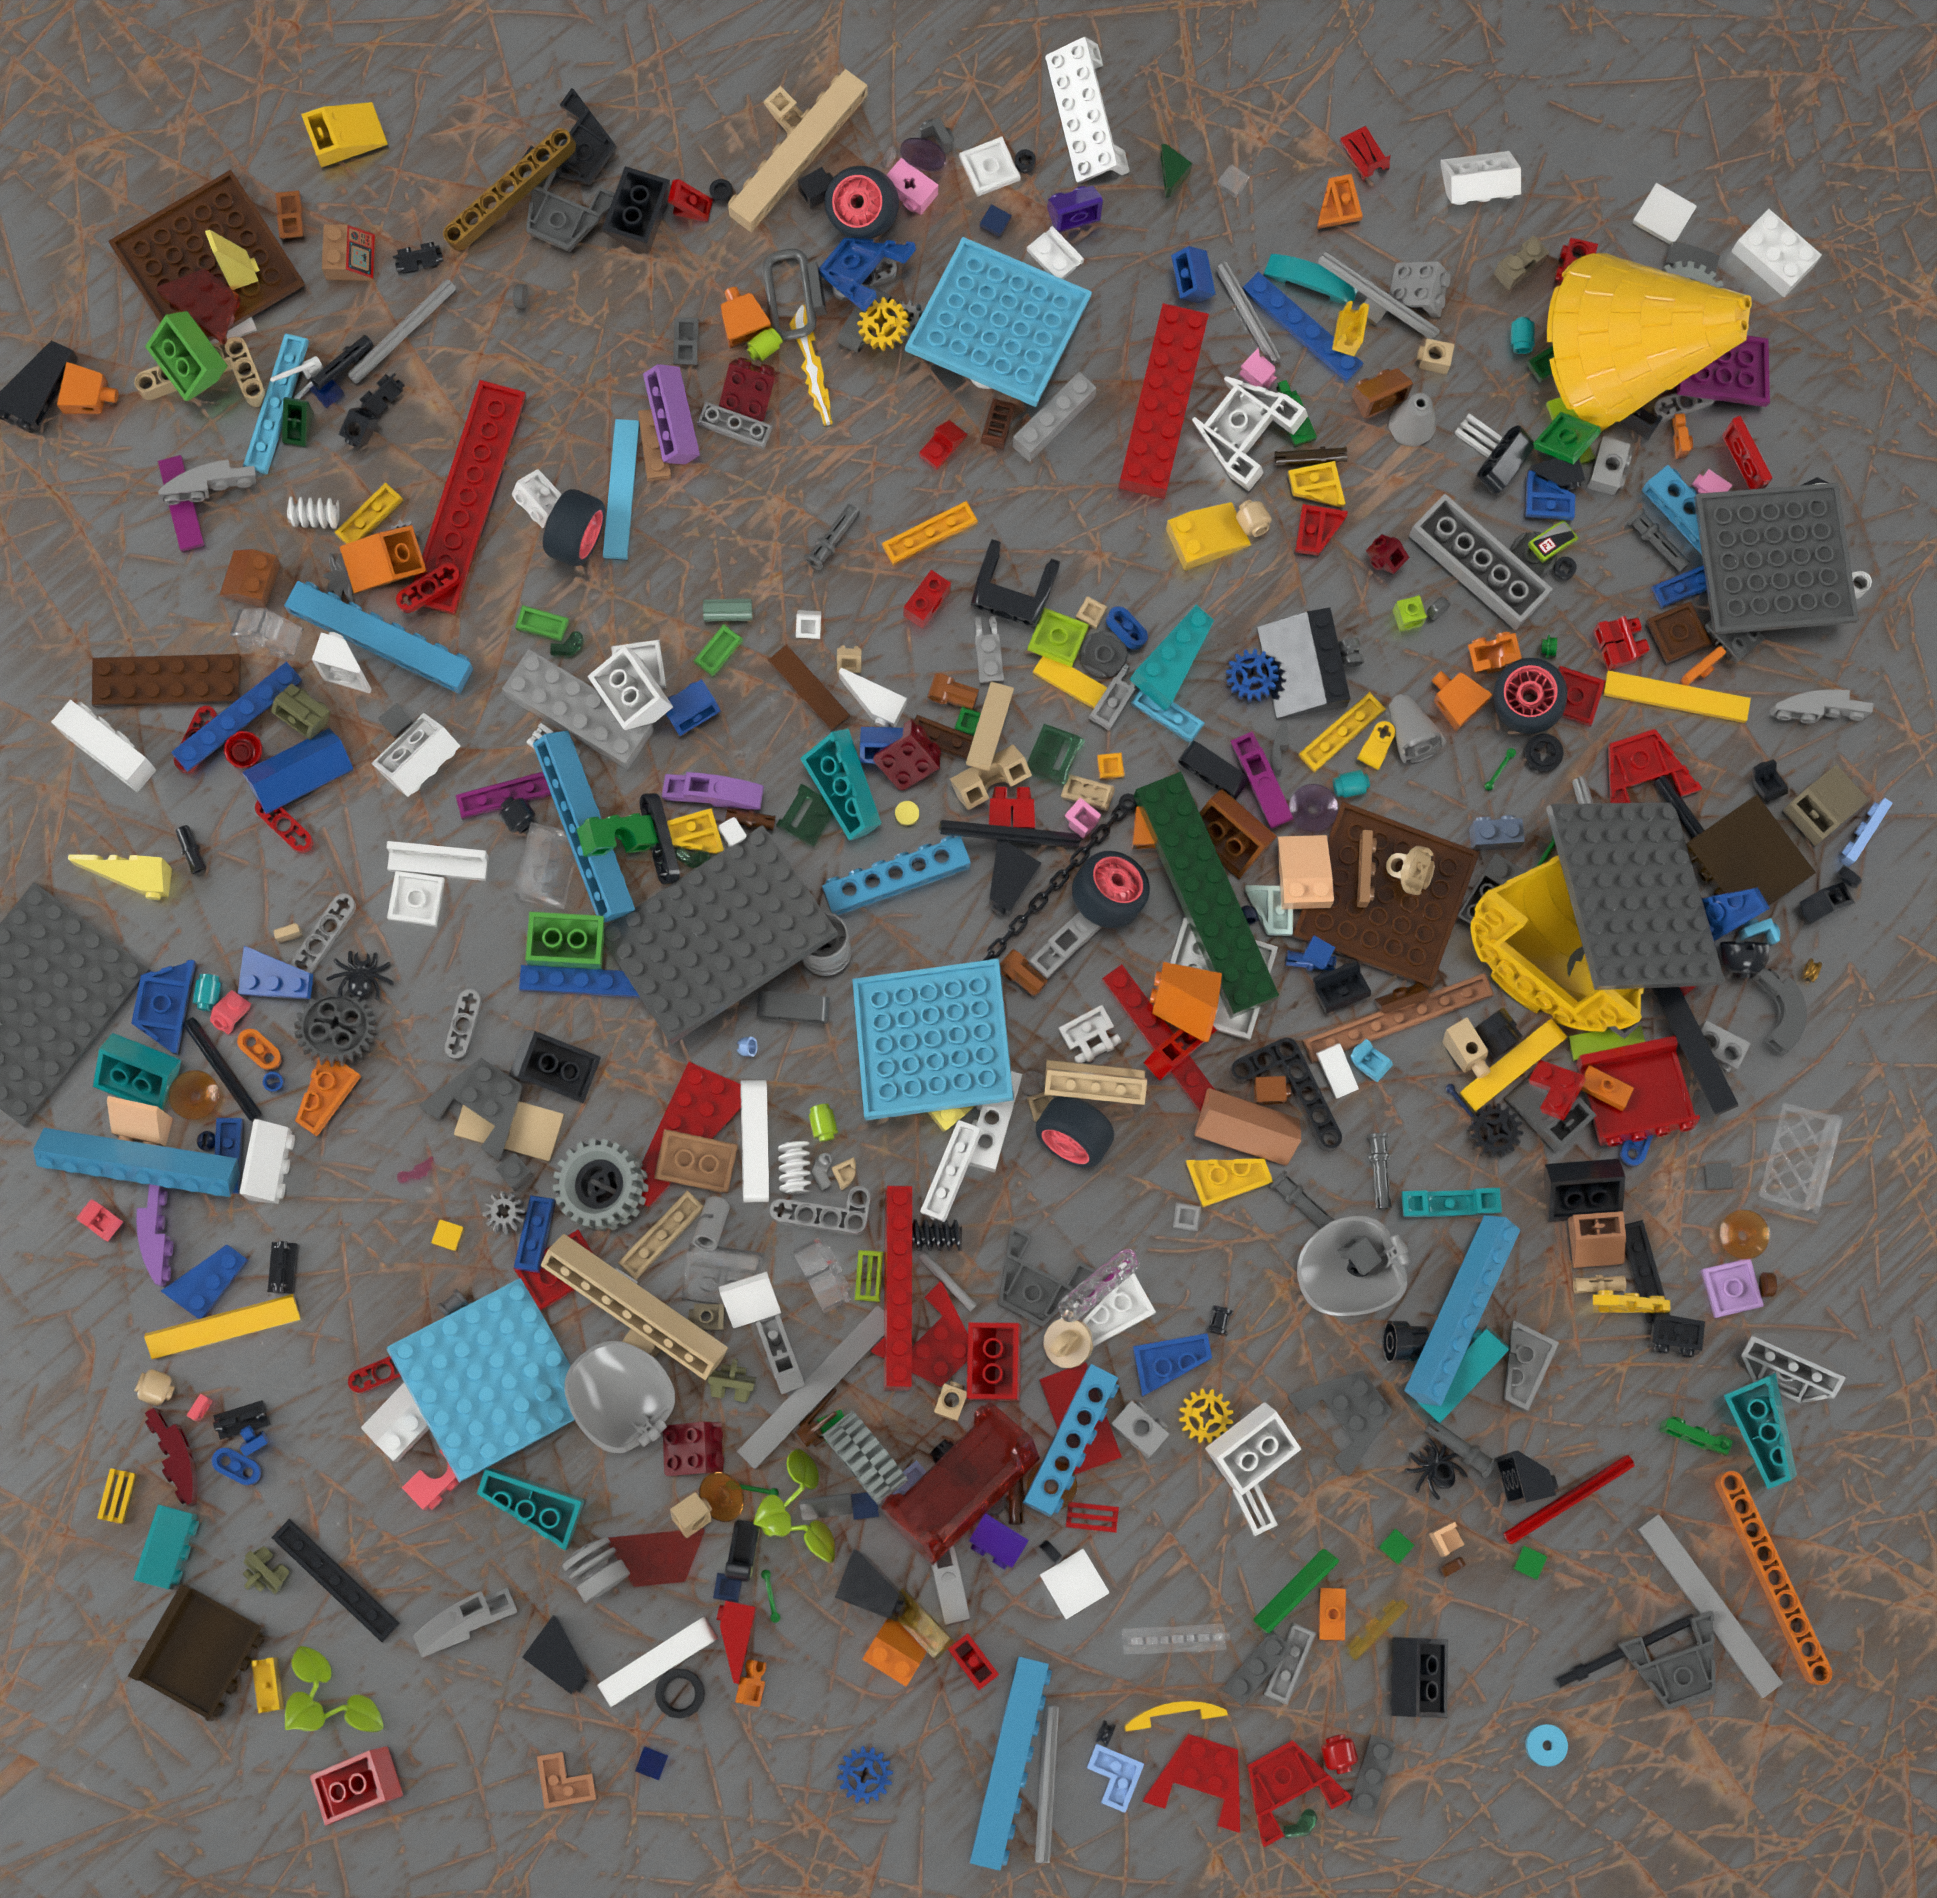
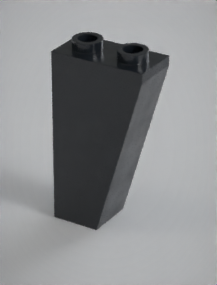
M51 340L0 391V419L3 421L10 419L16 422V426L25 431L31 429L38 432L60 393L66 362L76 364L78 360L74 351Z

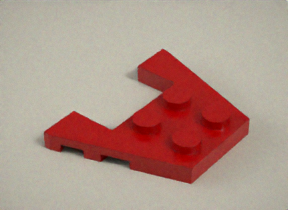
M1656 729L1608 745L1610 803H1631L1627 788L1658 779L1664 775L1672 776L1677 792L1681 797L1702 790L1699 782H1696L1689 774L1690 771L1687 767L1680 763L1674 755V751Z
M940 1281L924 1298L942 1317L912 1346V1374L941 1388L967 1362L968 1333L943 1283ZM884 1338L871 1350L874 1355L883 1359Z
M1187 1734L1148 1793L1144 1796L1142 1802L1165 1809L1173 1783L1223 1798L1216 1826L1240 1833L1238 1749Z
M1293 1740L1247 1765L1263 1847L1284 1837L1272 1811L1312 1788L1319 1787L1331 1810L1352 1799L1351 1795Z

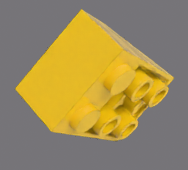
M372 102L324 106L301 114L321 168L388 145Z

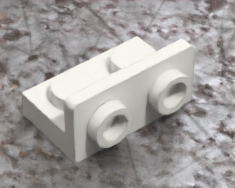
M539 469L518 480L512 492L515 501L542 528L546 527L549 515L555 503L562 495Z

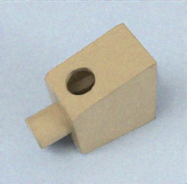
M1468 1017L1446 1029L1442 1043L1462 1071L1466 1073L1472 1069L1478 1079L1489 1074L1491 1070L1485 1063L1488 1050Z

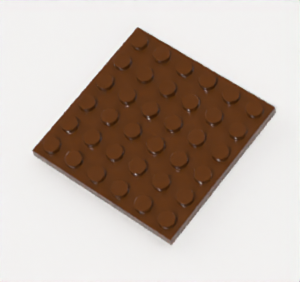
M232 170L225 172L108 241L160 323L167 314L188 311L209 341L305 286L303 279ZM211 230L246 250L250 259L255 258L260 270L256 272L258 281L231 290L212 251L205 231Z
M1342 801L1327 840L1332 870L1334 902L1331 908L1302 909L1292 937L1309 943L1315 935L1334 946V953L1414 983L1422 984L1431 989L1480 852ZM1363 830H1372L1373 838L1377 839L1376 852L1372 853V862L1376 863L1375 876L1371 877L1370 886H1374L1375 892L1374 900L1370 901L1367 908L1357 907L1360 835ZM1415 846L1429 848L1433 853L1431 861H1434L1435 868L1432 880L1426 890L1422 889L1420 895L1406 893L1403 890L1401 879H1397L1387 872L1386 863L1391 855L1395 853L1407 855ZM1403 860L1396 863V872L1402 870Z

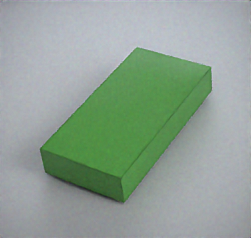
M522 605L515 629L562 643L569 618Z
M723 624L695 658L694 664L714 677L741 644L743 638Z

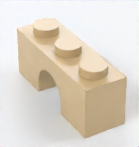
M1011 745L994 755L990 771L972 766L950 778V781L958 799L970 810L989 799L986 791L993 784L1006 782L1012 787L1032 776L1025 757L1014 745Z

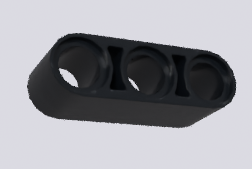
M1519 425L1507 431L1477 473L1479 480L1491 493H1499L1507 486L1534 449L1533 439Z
M1193 740L1178 759V763L1186 770L1216 790L1220 791L1223 789L1235 800L1249 782L1246 774Z

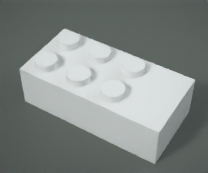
M69 700L51 721L63 736L137 793L156 772V769L148 759L134 749L135 746L125 735L112 729L111 725L100 716L97 718L82 702L76 704Z

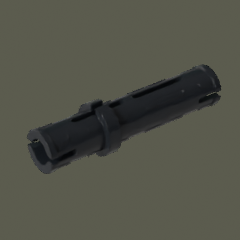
M363 334L360 339L350 347L346 346L343 348V352L327 364L316 375L312 376L310 379L312 384L318 390H321L352 363L356 364L359 361V357L374 346L373 342L368 336Z

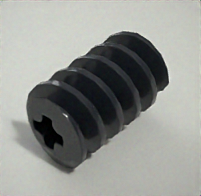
M914 1219L912 1223V1248L916 1244L918 1251H922L924 1244H926L928 1251H932L934 1244H936L938 1251H942L944 1244H946L948 1251H952L954 1244H956L958 1251H962V1226L959 1227L958 1221L953 1220L952 1226L949 1227L946 1220L939 1227L937 1219L933 1220L931 1227H929L927 1219H924L922 1225L919 1226L917 1219Z

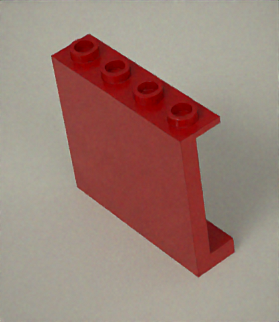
M1676 1036L1579 1056L1576 1062L1579 1074L1584 1075L1590 1065L1634 1088L1623 1111L1585 1092L1589 1108L1597 1115L1592 1120L1600 1146L1608 1144V1147H1615L1621 1145L1622 1141L1632 1139V1142H1639L1645 1140L1650 1135L1656 1134V1137H1663L1669 1135L1674 1130L1680 1129V1132H1687L1695 1128L1700 1120V1115L1695 1116L1676 1053L1678 1046Z

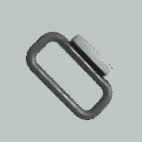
M796 248L770 253L765 258L762 267L771 327L779 334L782 340H793L810 335L816 327V313L818 316L827 314L822 277L818 270L819 266L817 262L809 263L807 256ZM796 258L800 266L807 324L799 329L784 331L780 328L772 265L779 260Z

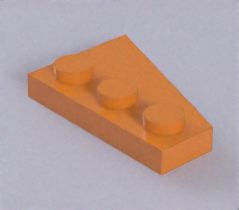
M320 1058L318 1059L316 1067L312 1070L310 1076L312 1079L308 1090L304 1093L295 1119L296 1123L316 1137L361 1078L359 1073L346 1064L341 1066L339 1061H335L334 1066L331 1067L329 1060L320 1065Z

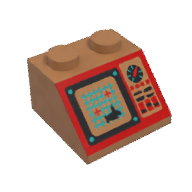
M324 224L322 271L326 280L374 281L375 234L350 225Z

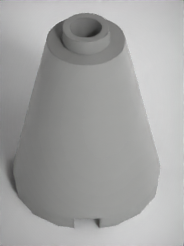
M1417 393L1397 405L1391 412L1388 427L1398 443L1404 446L1417 447L1428 442L1436 430V418L1432 401L1426 394Z
M1399 694L1391 700L1389 709L1392 724L1395 728L1399 756L1403 763H1406V760H1410L1411 763L1426 760L1437 753L1435 749L1439 745L1442 748L1445 746L1446 739L1443 733L1410 695Z

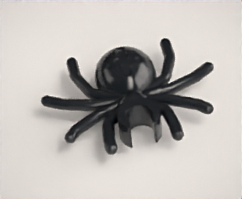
M349 951L348 965L350 967L344 965L338 959H334L336 965L349 971L333 974L326 978L327 981L338 977L347 976L342 980L338 988V998L342 997V991L347 981L350 993L356 997L367 995L371 991L373 982L376 990V1000L380 999L381 991L375 978L394 985V982L389 978L376 974V972L390 966V962H387L380 967L374 968L378 957L376 952L373 953L371 965L368 953L365 961H359L357 952L354 956L353 964V952Z
M1428 1438L1427 1440L1431 1446L1426 1445L1423 1447L1428 1453V1457L1423 1456L1421 1451H1418L1416 1456L1412 1452L1409 1453L1412 1460L1419 1466H1422V1468H1406L1405 1471L1407 1473L1424 1472L1416 1485L1415 1493H1419L1420 1487L1427 1477L1431 1493L1437 1500H1440V1496L1434 1490L1432 1481L1441 1489H1449L1455 1483L1454 1468L1464 1478H1467L1468 1475L1460 1466L1452 1461H1447L1448 1459L1460 1457V1455L1453 1453L1444 1456L1447 1446L1444 1444L1439 1454V1449L1434 1441Z

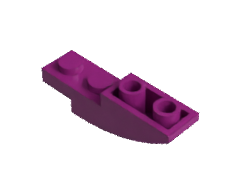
M1253 731L1231 740L1233 750L1248 777L1251 789L1270 828H1275L1293 820L1278 781Z

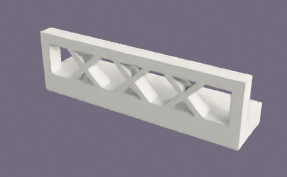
M387 842V849L389 851L387 870L389 872L402 871L486 881L489 856L484 850Z
M958 1120L920 1211L928 1219L946 1221L983 1130L980 1127Z

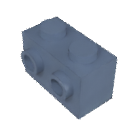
M1514 815L1502 816L1497 820H1491V817H1479L1469 827L1471 849L1475 851L1520 849L1525 842L1522 818H1515Z

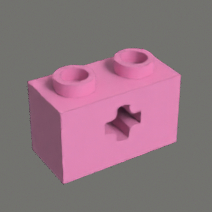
M900 158L887 174L896 187L899 200L911 212L915 211L921 215L938 195V184L903 158Z

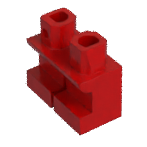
M1623 616L1614 621L1599 622L1593 629L1600 650L1603 649L1601 653L1608 671L1635 663L1639 657L1649 652L1650 648L1646 639L1635 642L1633 634L1639 633L1642 630L1639 618L1627 619L1626 616Z
M994 787L992 798H990L988 825L1011 827V810H1013L1012 827L1035 829L1034 799H1031L1030 787H1017V799L1007 798V787Z

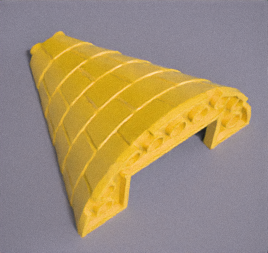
M1592 253L1576 259L1562 273L1563 282L1561 286L1555 287L1548 312L1547 342H1553L1554 357L1550 359V365L1559 394L1567 409H1574L1579 419L1599 426L1602 432L1616 421H1622L1665 390H1671L1692 374H1696L1728 351L1746 341L1752 302L1749 295L1725 288H1718L1701 281H1694L1678 274L1668 273L1651 266H1644L1611 254Z
M1559 855L1544 864L1507 880L1498 887L1488 890L1481 897L1474 909L1475 917L1471 920V936L1475 951L1480 961L1488 963L1493 970L1490 976L1513 999L1536 1014L1542 1010L1552 1015L1555 1023L1585 1031L1605 1032L1608 1027L1616 1026L1620 1030L1632 1026L1641 1020V994L1644 993V988L1594 990L1585 954L1582 961L1575 962L1570 977L1568 975L1567 963L1576 949L1583 945Z

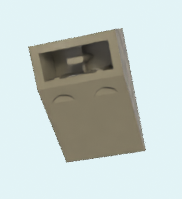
M1836 764L1783 809V812L1814 846H1817L1866 804L1869 799Z

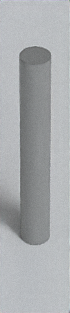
M926 1251L918 1257L970 1312L977 1306Z

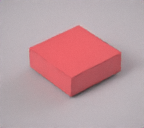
M200 1394L186 1416L195 1421H201L213 1400Z

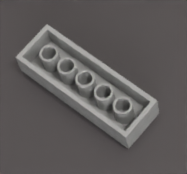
M1446 494L1412 527L1409 534L1417 544L1515 631L1548 598L1553 590Z
M530 649L527 650L502 687L505 697L559 730L569 731L571 737L627 771L654 732L652 723L624 730L596 689Z

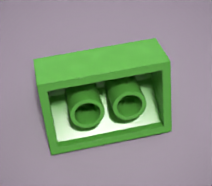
M188 311L165 315L145 346L185 401L191 400L216 383L228 367Z
M529 912L525 959L528 965L603 970L604 916Z

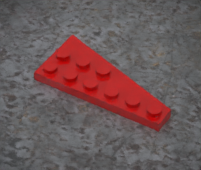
M688 1062L642 1161L643 1166L641 1169L646 1172L648 1178L643 1179V1183L648 1185V1192H642L641 1195L646 1198L644 1206L650 1208L672 1183L654 1179L664 1129L714 1139L724 1126L741 1110V1084L692 1062Z

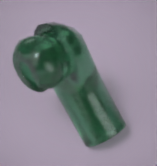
M574 631L564 644L551 643L550 654L573 656L583 645V635L579 631Z

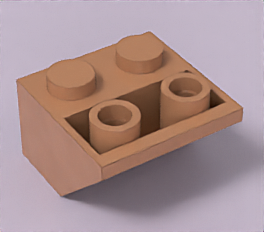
M1623 1211L1573 1215L1568 1218L1573 1268L1624 1264L1626 1231Z

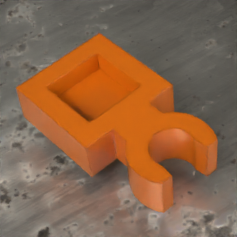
M1685 413L1675 414V418H1672L1676 459L1686 458L1693 449V437L1688 433Z
M748 1659L745 1665L747 1674L746 1677H740L735 1702L760 1707L765 1681H761V1676L766 1671V1663Z

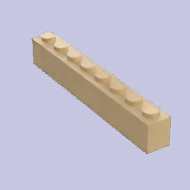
M845 69L841 75L837 74L833 78L830 88L826 92L820 93L813 108H808L801 118L802 121L797 126L791 127L784 142L778 143L773 149V155L759 165L758 172L753 178L749 177L746 180L743 190L739 195L735 194L728 203L729 216L751 233L868 96V85Z
M563 1234L548 1249L540 1266L704 1380L721 1363L728 1350L727 1346L567 1235Z

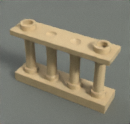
M1047 1060L1044 1095L1145 1105L1147 1078H1145V1070Z

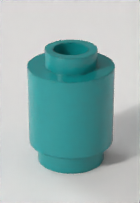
M1519 317L1511 323V347L1516 354L1531 353L1532 348L1535 346V323L1528 317Z
M1362 770L1338 774V777L1332 779L1336 797L1342 796V798L1366 794L1367 788H1370L1368 774H1363Z
M211 974L199 975V979L196 980L193 1004L197 1005L198 1010L212 1011V1008L218 1003L221 988L219 976Z

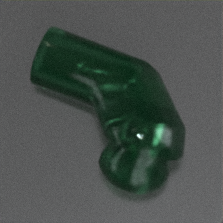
M681 846L675 850L676 859L690 868H697L711 859V855L707 851L702 850L689 853Z
M1305 1809L1297 1824L1284 1826L1285 1839L1308 1836L1317 1823L1315 1811Z

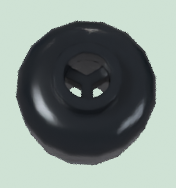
M510 797L501 804L503 809L499 813V818L510 832L522 834L535 824L534 818L536 814L524 798L514 799Z

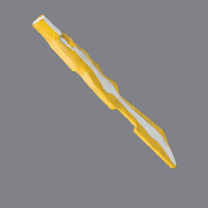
M804 304L800 306L789 323L791 330L802 328L807 324L806 307ZM814 332L806 337L796 339L805 357L801 368L807 375L805 384L809 386L808 394L814 399L813 406L820 412L823 425L829 426L833 424L830 414L828 388H824V374L820 357L815 355L811 341L816 340Z

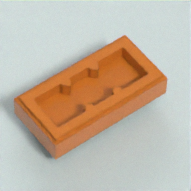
M1722 646L1717 647L1681 678L1680 683L1689 686L1700 676L1703 679L1715 670L1713 665L1721 660L1727 652Z
M1589 1065L1584 1074L1586 1081L1581 1090L1623 1111L1634 1088Z
M1319 1588L1318 1640L1345 1641L1346 1589Z

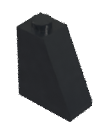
M997 841L989 904L992 905L991 909L1001 916L1006 914L1010 917L1041 869V862L1007 841Z
M853 1549L835 1598L897 1622L898 1617H901L905 1611L906 1603L904 1601L906 1597L866 1554Z
M553 1615L522 1658L571 1695L576 1691L581 1693L589 1682L586 1679L589 1672L561 1619Z

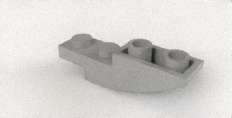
M223 460L190 469L170 480L158 490L160 504L175 505L180 501L187 500L201 502L205 498H209L208 489L220 491L231 486L239 488L250 487L252 484H256L254 466L230 468L229 460Z
M1817 690L1801 693L1775 704L1770 710V715L1777 716L1779 720L1801 719V722L1808 724L1818 721L1824 713L1828 717H1840L1842 715L1850 716L1851 720L1861 721L1873 712V703L1849 700L1850 690Z
M1078 912L1030 959V963L1048 979L1079 947H1082L1102 927L1092 923L1081 912Z
M944 1517L923 1522L921 1526L944 1624L947 1626L968 1621L970 1616L947 1519Z
M508 1588L485 1597L482 1591L439 1613L413 1637L421 1657H425L470 1639V1631L517 1613V1609Z

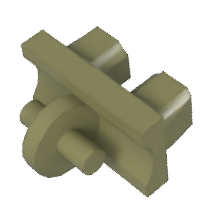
M733 1358L732 1365L722 1364L721 1371L714 1370L709 1376L708 1384H711V1396L724 1398L726 1387L736 1388L734 1400L747 1402L751 1391L754 1389L756 1377L746 1376L747 1368L739 1367L738 1359Z
M265 1546L259 1548L254 1553L250 1550L245 1555L243 1563L249 1569L243 1572V1575L248 1579L244 1587L247 1590L255 1587L259 1592L267 1587L275 1595L281 1590L282 1583L289 1575V1570L279 1563L270 1571L265 1564L272 1559L273 1555Z

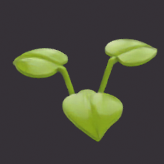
M795 1448L788 1455L787 1470L790 1477L800 1484L798 1490L785 1503L775 1495L765 1497L757 1509L753 1524L760 1526L769 1537L774 1535L784 1537L790 1531L805 1530L804 1541L808 1548L822 1560L832 1563L835 1559V1542L830 1529L818 1520L812 1521L810 1526H791V1516L785 1511V1508L805 1489V1486L813 1490L819 1482V1472L812 1458L803 1450Z
M305 1646L297 1648L292 1657L293 1671L301 1680L308 1683L313 1682V1688L309 1695L305 1692H295L289 1697L285 1708L286 1730H318L323 1726L326 1718L340 1711H346L344 1715L346 1722L358 1730L379 1732L383 1729V1721L377 1706L372 1700L363 1695H352L347 1700V1705H341L324 1714L321 1704L313 1701V1697L319 1687V1682L326 1683L331 1678L329 1662L321 1653Z

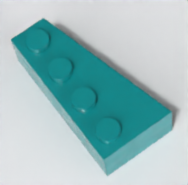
M1196 604L1135 670L1129 680L1162 710L1166 711L1172 704L1214 620Z
M849 729L831 732L800 758L849 840L866 837L882 824Z
M1488 1325L1482 1330L1478 1328L1473 1334L1442 1405H1429L1419 1403L1418 1401L1417 1403L1435 1420L1441 1423L1509 1351V1345Z
M1776 1372L1725 1394V1400L1767 1488H1773L1796 1477L1797 1472Z
M491 1467L484 1470L477 1491L479 1496L504 1512L506 1511L515 1517L516 1520L534 1529L538 1534L551 1540L565 1551L570 1547L586 1500Z

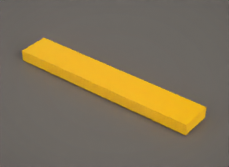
M1607 671L1603 696L1741 723L1747 722L1751 698L1614 671Z
M294 1294L145 1333L144 1338L151 1359L297 1321L300 1320V1313Z

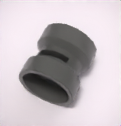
M1349 638L1338 642L1344 669L1354 668L1364 663L1363 655L1359 653L1360 641L1358 638Z

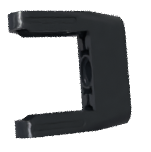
M991 539L976 581L971 606L1001 618L1029 627H1036L1044 607H1046L1060 561L1051 558L1050 562L1046 564L1036 595L1032 597L990 583L1000 557L1001 545L1000 541Z

